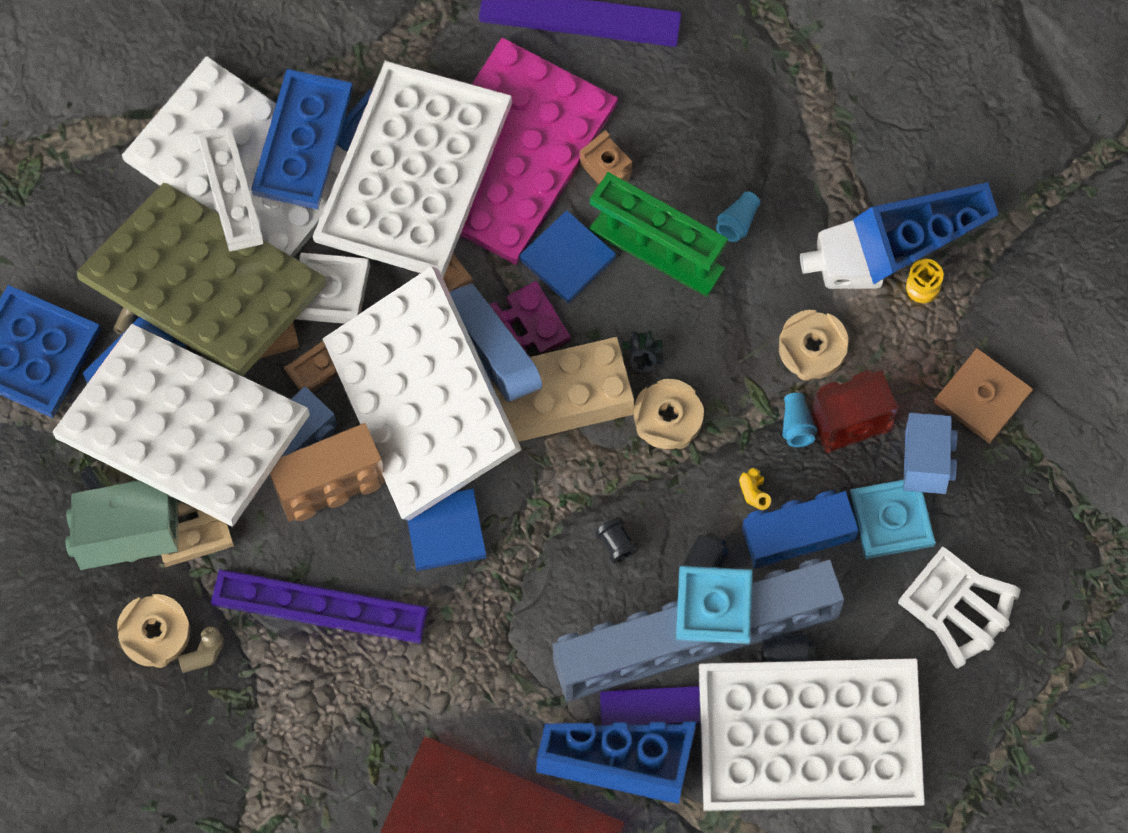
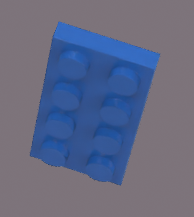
M290 69L286 70L252 184V196L319 209L353 91L351 82Z

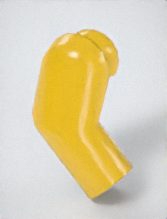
M750 468L747 473L743 472L740 476L739 483L749 505L765 510L770 506L771 498L767 493L758 489V486L763 484L764 477L759 474L761 472L757 468Z

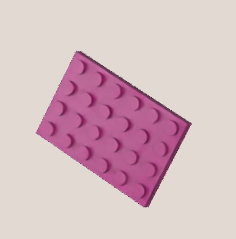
M501 38L471 85L510 95L512 97V105L460 235L517 265L519 255L529 246L580 164V150L598 136L618 104V98Z

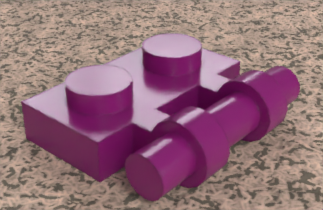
M537 281L506 296V301L511 308L508 311H502L497 302L489 304L528 356L529 354L526 350L533 346L538 354L541 355L570 342L569 333ZM519 321L526 334L517 336L511 325Z

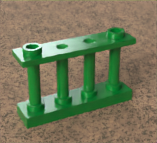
M606 173L590 197V205L601 210L590 231L694 291L708 297L725 270L716 261L727 246L728 238L612 173Z

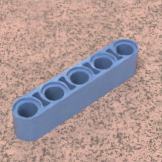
M469 283L450 291L449 293L484 369L503 397L508 402H511L541 389L542 381L535 364L476 287Z

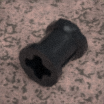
M615 517L605 522L594 532L598 539L602 538L611 553L610 560L613 564L629 558L639 548L638 543L632 542L624 529L622 517Z

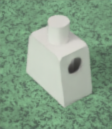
M853 220L819 232L817 239L818 251L800 253L803 274L822 271L826 288L877 289L882 287L883 280L873 285Z

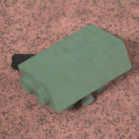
M88 465L84 467V472L80 477L89 490L72 493L71 509H67L66 512L70 528V536H66L65 539L66 549L70 557H75L80 570L125 561L135 562L141 558L178 551V499L140 480L113 485L97 466L91 467Z

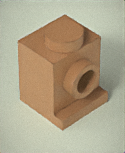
M606 131L580 150V166L598 184H600L607 172L626 182L630 179L632 161L610 139V135ZM610 158L612 163H605V161Z

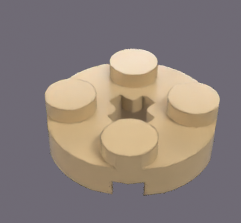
M816 310L798 312L786 321L779 337L781 360L791 372L797 374L802 380L809 381L830 376L841 367L847 356V331L840 320L829 313L827 315L816 313ZM810 337L814 341L820 339L822 344L819 346V351L808 350L806 348V339Z
M663 379L657 381V384L651 385L648 389L646 387L640 392L634 405V422L638 435L647 443L657 448H686L699 434L703 424L704 408L702 402H700V399L690 385L679 380ZM667 407H673L674 414L678 415V417L667 422L663 420V416L659 415V412L666 411Z
M152 594L153 596L143 599L139 597L131 601L124 608L118 619L117 631L121 647L131 660L144 666L162 668L178 658L185 650L190 638L191 626L183 608L177 601L162 594ZM157 622L161 623L160 630L162 634L159 637L154 636L152 639L147 638L148 632L145 627L148 624L154 626Z

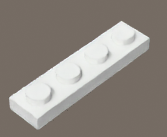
M231 126L199 132L198 141L229 252L263 244L262 233Z

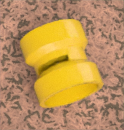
M921 259L912 265L906 282V291L912 300L918 303H928L938 296L944 277L943 269L938 262L932 259Z

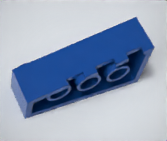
M987 182L873 206L854 218L853 222L874 285L976 229L999 214L989 183Z
M650 722V725L613 723V725L594 726L593 723L545 724L537 756L536 772L679 804L696 722H683V724L665 725V722Z

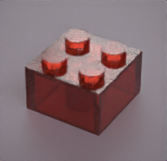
M882 370L875 373L871 371L861 372L852 377V381L840 385L838 382L826 384L815 394L811 416L826 453L891 431L898 407Z

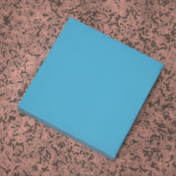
M904 480L850 489L849 494L865 559L934 547L935 539L923 492L903 491Z
M680 566L676 640L749 644L753 570Z

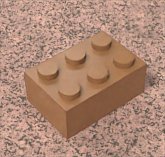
M366 423L281 457L270 472L273 486L289 522L295 519L296 521L307 520L313 517L317 510L327 506L330 508L339 507L345 504L349 497L358 493L363 495L373 493L381 488V484L386 482L382 475L384 468L381 457Z

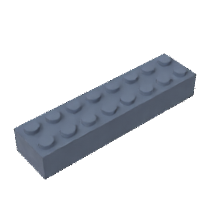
M812 559L800 564V569L787 573L785 569L776 570L768 573L764 580L752 583L749 644L676 640L678 601L668 603L662 607V611L650 615L646 611L635 613L629 616L627 622L617 625H614L613 622L602 623L592 629L593 632L579 636L578 633H570L560 637L558 643L553 644V662L566 702L761 643L764 639H771V635H787L839 619L844 597L831 561L820 562L819 559Z

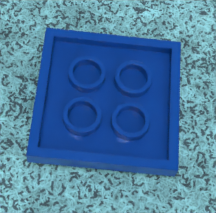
M7 285L0 298V395L54 418L102 330L100 325Z

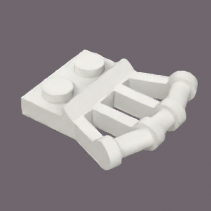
M942 547L901 596L898 604L922 621L928 629L936 633L947 651L950 661L958 669L965 665V660L983 650L989 651L995 644L993 639L1000 631L1004 632L1008 628L1014 600L1019 598L1021 589L978 574L949 550ZM971 586L999 594L1000 599L997 609H994L970 590ZM961 599L989 621L983 630L954 608ZM945 618L972 637L973 640L958 648L943 623Z

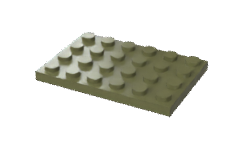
M162 183L76 271L78 280L221 367L242 377L327 285L326 276L264 240L261 245L229 252L219 214L167 183Z

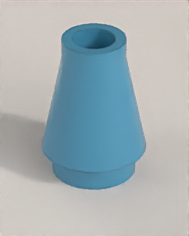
M744 192L737 201L718 216V223L716 225L718 233L728 238V241L738 242L740 238H745L756 210L761 204L760 199L751 192Z
M802 393L786 395L784 398L783 438L792 447L808 446L815 441L817 428L806 404L805 395Z

